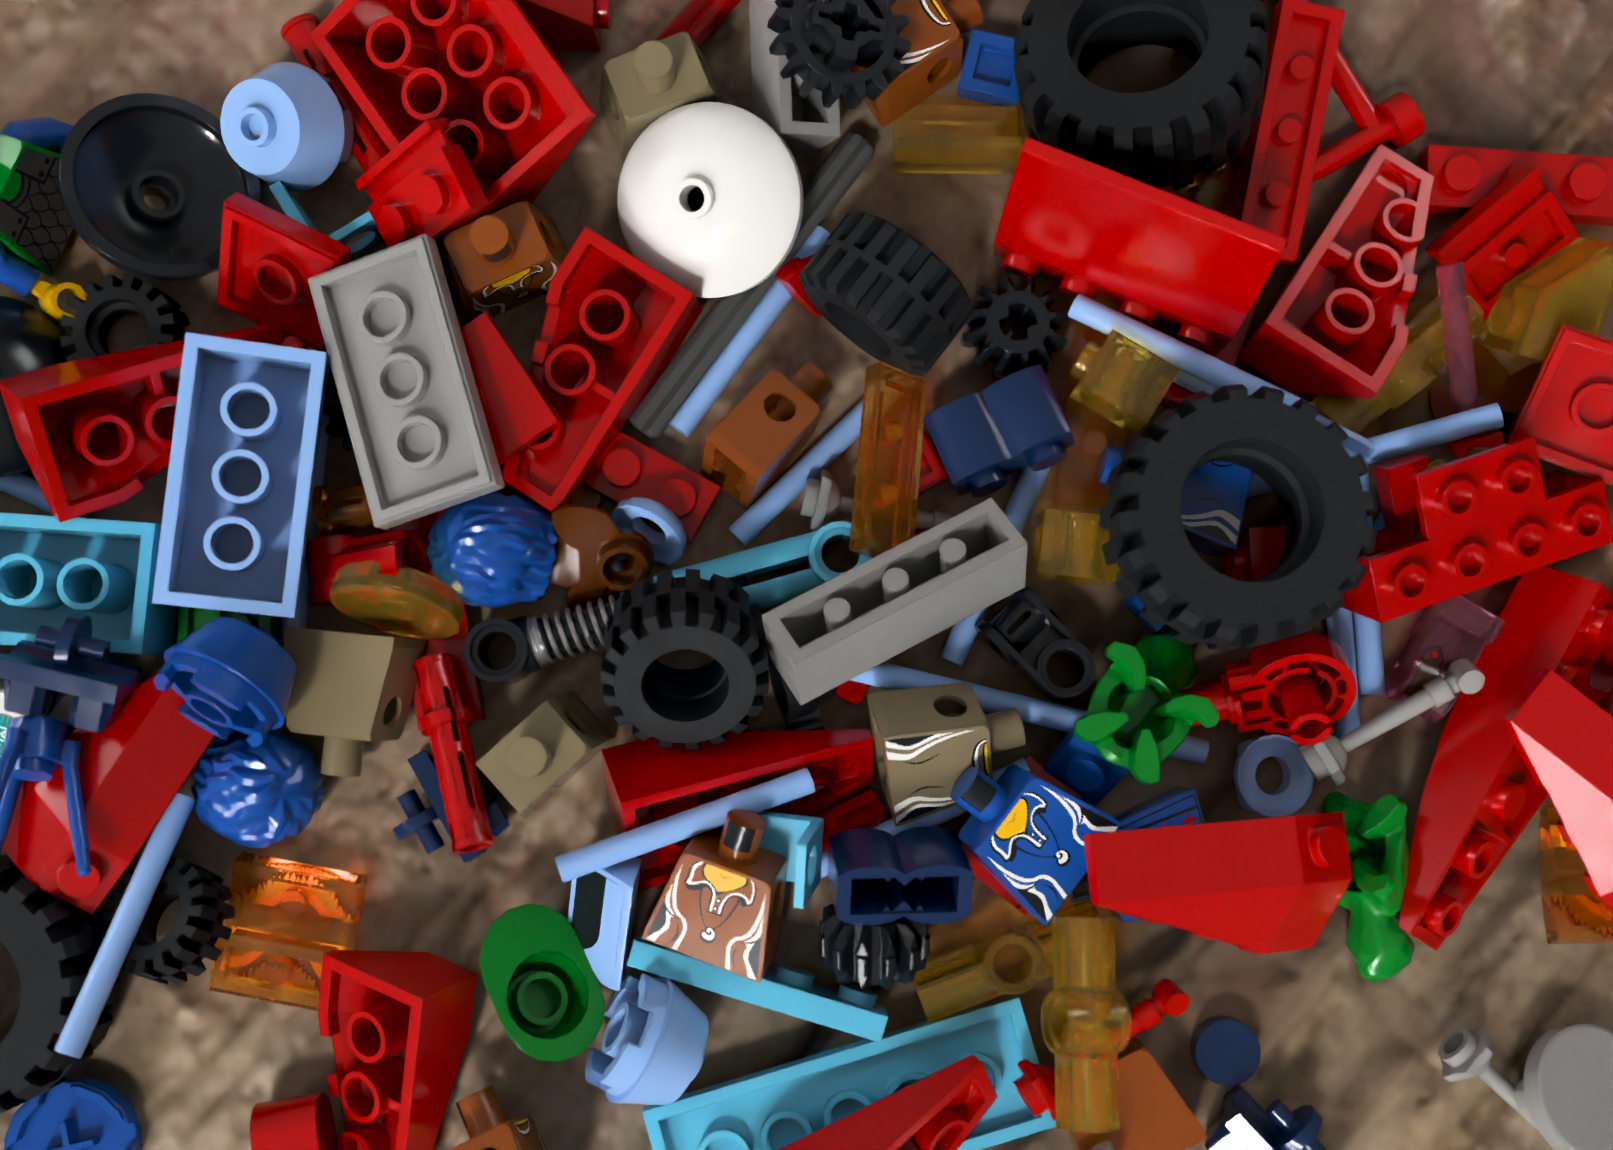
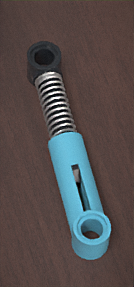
M846 521L830 522L819 530L672 570L674 578L686 577V569L700 570V578L710 580L714 573L727 578L728 590H732L739 585L749 594V605L757 604L761 612L778 607L845 573L831 571L825 566L821 554L827 544L836 540H843L854 546L858 554V563L854 567L872 559V544L867 534L856 524ZM804 562L809 564V569L749 585L747 580L751 577ZM657 575L653 576L654 583L657 582ZM610 595L608 598L609 602L603 603V600L599 598L597 601L598 605L592 606V603L588 601L586 604L587 608L584 609L577 604L575 607L576 611L573 612L566 607L564 610L565 614L560 615L555 610L553 613L554 617L549 618L544 613L542 617L536 618L533 616L532 619L527 618L525 615L510 620L502 618L486 619L476 624L467 634L463 646L464 660L469 670L479 679L498 684L517 683L527 678L530 673L540 671L543 664L553 663L556 656L564 660L567 653L575 657L578 650L586 654L589 647L597 651L599 644L604 646L605 626L608 615H614V604L618 599L614 600V597ZM501 634H508L516 645V655L509 666L498 670L491 665L488 659V648L495 637Z

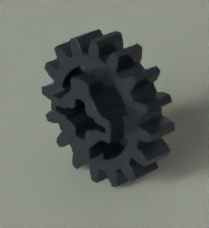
M816 0L775 1L779 8H776L768 20L767 27L780 34L777 35L770 45L769 51L772 55H786L788 63L782 69L780 75L783 79L797 74L803 80L799 95L803 98L808 96L815 88L822 91L823 107L830 108L840 95H843L848 108L854 109L866 96L872 101L876 100L888 88V84H891L903 71L904 67L900 60L911 49V42L898 37V35L909 24V18L900 14L893 15L890 8L896 0H828V4L815 2L811 9L806 8V6ZM867 61L873 62L872 66L865 70L851 72L852 65L863 67Z

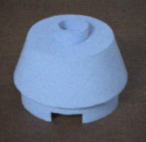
M279 62L265 67L237 84L229 92L221 111V134L230 156L246 171L271 185L280 180L292 192L307 191L321 185L331 176L338 163H344L349 159L354 141V123L351 111L349 109H342L336 93L328 84L331 81L327 77L302 64Z
M642 973L640 980L629 975L623 981L620 991L614 992L604 1009V1015L611 1019L603 1036L602 1050L599 1051L589 1047L585 1065V1079L587 1083L605 1091L606 1098L611 1103L670 1105L684 1093L703 1064L709 1031L708 1018L671 979L662 976L652 978Z

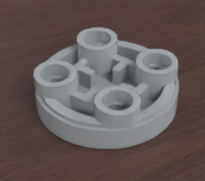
M1575 1024L1548 1029L1530 1050L1525 1063L1524 1077L1516 1085L1514 1094L1519 1111L1524 1116L1533 1120L1541 1135L1556 1150H1613V1032L1601 1026Z

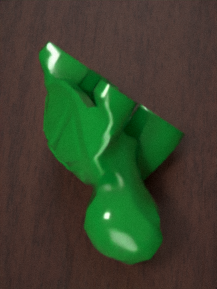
M1171 627L1141 636L1134 646L1120 642L1109 644L1105 649V656L1112 660L1113 663L1098 680L1091 695L1087 713L1073 723V733L1081 741L1093 744L1106 761L1128 769L1137 781L1145 785L1159 782L1160 762L1170 756L1183 743L1196 720L1206 728L1216 726L1219 721V713L1208 698L1179 691L1187 688L1197 673L1194 663V643L1189 645L1172 638Z
M1336 791L1329 793L1324 798L1326 813L1343 812L1353 879L1338 903L1339 906L1351 911L1345 943L1356 961L1357 972L1364 979L1375 984L1398 975L1411 963L1415 948L1408 933L1399 928V922L1395 917L1396 913L1401 909L1407 881L1410 844L1406 834L1405 817L1408 807L1405 800L1391 794L1380 797L1377 801L1356 802Z

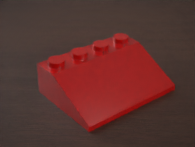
M343 0L309 34L390 151L424 121L446 117L450 127L445 132L452 145H460L489 203L488 206L459 228L476 221L480 217L488 216L520 201H528L533 204L597 115L516 0Z
M1026 137L1020 151L994 239V255L1003 258L1000 266L1023 278L1027 276L1036 278L1037 273L1060 281L1058 289L1072 298H1076L1079 293L1093 300L1097 296L1119 305L1118 312L1150 327L1157 320L1179 329L1176 335L1179 340L1193 347L1211 351L1215 343L1226 347L1234 339L1281 256L1288 239Z

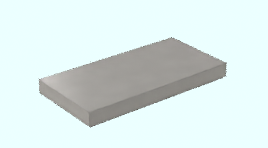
M425 233L308 278L374 527L386 530L505 488L435 239Z

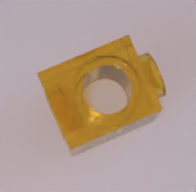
M1112 329L1100 346L1089 340L1069 372L1079 379L1069 397L1134 435L1148 423L1180 369Z
M1049 508L1041 511L1036 516L1030 578L1102 587L1116 582L1117 572L1121 573L1117 563L1106 565L1101 546L1110 541L1109 529L1099 527L1100 515Z

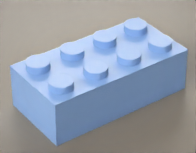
M185 332L152 603L288 618L298 617L329 368L327 352Z

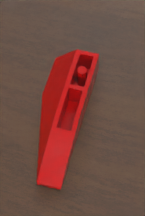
M1546 566L1523 573L1473 662L1485 677L1483 687L1473 694H1465L1460 691L1442 730L1422 792L1409 850L1407 881L1399 919V928L1436 951L1445 938L1456 930L1463 913L1548 796L1545 788L1535 785L1502 721L1503 717L1541 668L1553 670L1609 714L1611 694L1613 693V597L1601 583Z

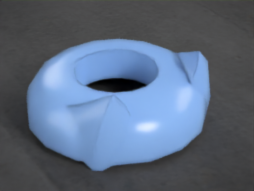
M636 496L622 500L610 514L619 529L634 530L647 538L653 549L655 563L671 566L685 552L687 534L684 526L677 516L661 503L649 498ZM641 517L655 522L662 528L664 533L657 532L647 526Z
M1270 734L1248 739L1238 745V756L1235 760L1233 779L1240 807L1259 815L1283 817L1292 815L1304 806L1312 792L1314 775L1298 750V747L1301 746L1300 744L1293 741L1291 737ZM1272 757L1280 764L1283 779L1276 791L1267 794L1257 785L1255 773L1258 764L1263 759Z

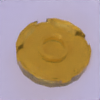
M372 561L349 563L335 573L330 589V602L341 613L361 624L403 637L428 640L448 638L459 631L465 608H462L461 605L462 598L455 589L435 577L411 568H399L396 576L379 574L381 564Z

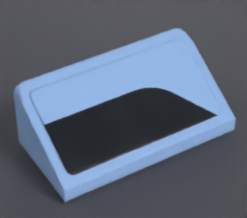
M631 858L573 879L571 883L567 920L577 933L598 981L615 991H620L627 969L626 965L630 952L642 861L640 858Z

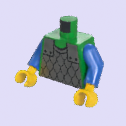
M39 117L8 122L0 133V283L24 297L28 293L38 297L41 310L53 319H61L62 315L75 318L70 313L63 312L59 308L57 297L64 290L71 297L74 295L81 300H86L88 295L83 288L73 282L49 283L39 277L41 273L52 276L73 230V226L61 202L57 177L60 154L65 140L74 126L53 118Z

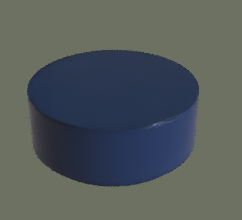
M1219 1015L1204 1020L1195 1029L1190 1043L1191 1057L1195 1066L1209 1080L1220 1085L1233 1086L1245 1082L1255 1073L1260 1062V1045L1256 1035L1248 1026L1230 1016Z

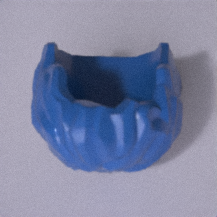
M491 492L444 509L438 518L432 522L431 531L428 535L430 544L427 547L426 554L429 558L428 562L432 566L431 572L459 603L471 606L502 608L518 602L532 603L545 594V590L549 585V575L552 573V563L556 559L554 544L557 541V536L550 519V513L545 511L544 507L540 504L517 495L506 496L501 493Z
M271 730L264 742L258 747H251L245 740L248 735L242 732L229 735L226 740L218 737L207 746L198 760L199 768L194 773L196 782L191 787V791L196 801L192 809L198 814L199 820L208 829L238 845L249 848H267L275 842L286 840L288 837L303 831L311 822L313 814L321 808L320 800L326 794V787L322 785L325 775L320 774L321 765L315 761L312 750L305 744L289 737L287 733L278 730Z

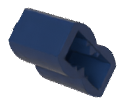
M1041 364L1012 373L982 391L966 395L939 407L923 418L952 485L959 496L970 492L974 498L992 494L1007 484L1006 476L1012 472L1030 466L1032 471H1040L1054 466L1067 456L1065 449L1075 444L1073 432Z
M925 826L907 829L893 836L878 829L854 828L838 832L829 837L827 879L837 919L859 926L883 925L902 917L919 923L943 924L954 922L970 915L973 871L958 838V834L940 827Z

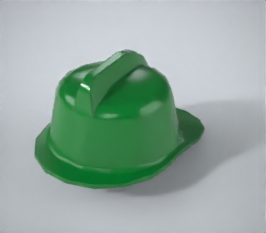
M530 903L508 909L490 926L482 941L479 961L484 985L506 1033L520 1051L540 1061L560 1062L575 1057L595 1041L603 1024L605 1000L599 981L591 968L577 933L565 916L549 906Z

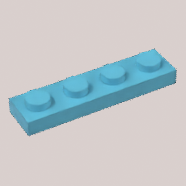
M640 932L634 939L626 966L879 1043L882 1041L888 1014L885 1005L876 1003L878 994L867 988L862 990L861 986L850 983H840L838 991L813 984L815 974L787 964H778L776 972L767 970L761 982L758 983L642 938L643 932Z

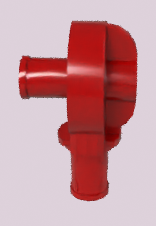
M1301 633L1290 638L1258 646L1247 656L1246 660L1224 664L1225 674L1219 675V681L1184 688L1179 691L1208 698L1219 713L1218 722L1229 720L1231 725H1237L1239 733L1261 728L1270 734L1290 736L1298 744L1314 745L1328 738L1333 729L1332 725L1348 712L1354 702L1357 688L1346 654L1336 642L1322 635ZM1325 678L1323 685L1318 688L1321 679ZM1196 720L1191 727L1202 724Z

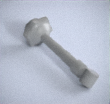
M821 469L818 480L806 479L799 515L810 517V529L819 530L825 522L834 518L838 512L927 531L954 517L953 514L939 511L929 513L844 497L841 494L840 488L832 480V474L825 469Z
M1458 659L1449 666L1447 676L1442 677L1440 675L1422 685V690L1395 704L1342 737L1336 738L1330 734L1322 742L1314 745H1302L1298 747V750L1318 782L1330 776L1336 786H1340L1346 779L1344 772L1348 761L1347 752L1412 719L1433 706L1438 708L1453 700L1455 694L1460 691L1465 694L1478 692L1485 683V677L1471 661Z
M1461 1027L1450 1032L1443 1039L1438 1050L1442 1063L1443 1078L1449 1082L1480 1077L1526 1121L1537 1129L1533 1120L1524 1116L1517 1107L1514 1094L1516 1086L1490 1065L1493 1049L1488 1030L1485 1027H1480L1469 1031Z

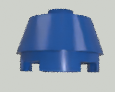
M216 617L164 652L165 664L154 677V685L157 690L165 692L171 686L185 700L177 711L197 726L224 740L228 738L233 729L248 735L245 740L251 747L260 746L271 730L279 729L283 726L297 674V666L287 651L267 631L236 619Z

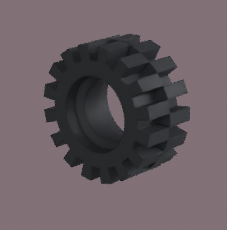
M113 274L101 276L104 287H100L92 281L82 286L89 297L83 301L73 295L67 305L78 310L76 316L73 318L62 315L60 326L71 331V335L60 336L61 347L73 353L66 357L68 361L110 354L111 352L107 347L108 332L113 323L125 314H139L146 321L148 336L143 347L185 340V332L187 331L183 330V327L191 325L187 315L178 310L181 306L173 298L145 280L143 282L135 276L123 274V281Z
M171 856L121 969L167 985L168 981L175 984L187 982V973L198 977L207 969L202 959L205 957L216 961L223 952L214 946L218 937L229 941L232 929L223 926V920L235 918V907L225 903L233 895L229 887L221 884L224 880L217 874L178 856L177 858ZM131 870L121 878L127 886L134 873ZM115 888L112 889L107 899L117 903L114 911L103 910L101 922L111 924L125 890L122 892ZM179 898L180 909L177 920L169 933L157 942L156 931L160 917L165 909ZM107 930L100 932L101 943L106 935Z

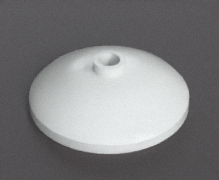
M698 102L683 105L667 112L652 122L634 142L625 159L619 178L617 194L620 226L625 241L634 257L689 290L696 297L719 298L736 295L757 286L773 274L786 259L794 245L801 225L804 203L801 175L795 158L784 139L771 125L759 116L737 106L720 102ZM699 187L704 194V203L698 211L694 212L689 207L687 198L693 188Z

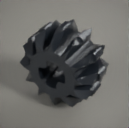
M1008 275L1000 276L997 282V293L985 286L978 288L975 293L978 306H974L973 315L966 323L973 328L962 334L961 344L963 347L968 348L982 347L976 353L971 363L976 369L984 367L990 360L997 365L993 372V380L995 381L1004 378L1009 367H1013L1014 372H1017L1032 365L1041 364L1044 372H1048L1054 365L1050 352H1062L1067 344V338L1055 330L1065 326L1068 321V315L1063 311H1048L1057 298L1055 290L1045 291L1039 298L1032 294L1036 286V280L1033 276L1025 278L1020 290H1015L1013 281ZM1007 319L1018 320L1016 328L1021 324L1026 327L1027 330L1021 340L1010 339L1013 334L1012 331L1007 335L1002 333L1001 330Z
M832 903L823 908V918L819 923L820 955L823 958V968L835 973L837 982L848 983L856 981L860 984L862 990L870 985H880L886 990H890L894 981L905 984L913 982L915 973L926 968V957L930 954L929 924L919 923L902 917L883 925H853L836 918Z

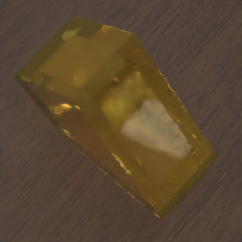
M1579 237L1505 283L1499 300L1493 305L1489 313L1488 332L1483 346L1543 361L1560 323L1598 336L1613 294V241Z

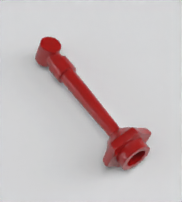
M1171 979L1160 980L1152 990L1151 999L1145 998L1130 1008L1131 1013L1106 1029L1052 1070L1045 1065L1033 1064L1026 1059L1019 1061L1017 1066L1022 1076L1012 1083L1035 1117L1047 1111L1050 1117L1056 1120L1061 1114L1060 1103L1063 1095L1062 1084L1122 1045L1141 1030L1148 1031L1162 1021L1161 1016L1168 1013L1170 1016L1182 1014L1189 1005V998Z

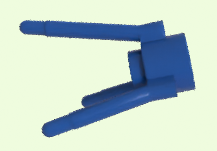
M43 716L15 717L11 720L10 727L6 730L3 751L0 756V855L3 844L6 841L23 780L34 782L49 781L53 778L54 770L62 767L76 871L80 876H87L91 872V862L79 771L82 743L66 740L69 726L60 720Z

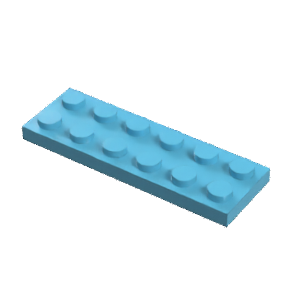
M1016 993L883 1034L881 1043L870 1039H863L682 1094L670 1105H645L642 1110L652 1150H780L973 1054L982 1062L998 1097L958 1150H982L1058 1126L1057 1121L1053 1120L1047 1111L1035 1117L1012 1083L1022 1076L1017 1066L1019 1061L1026 1059L1033 1064H1039L1020 998Z

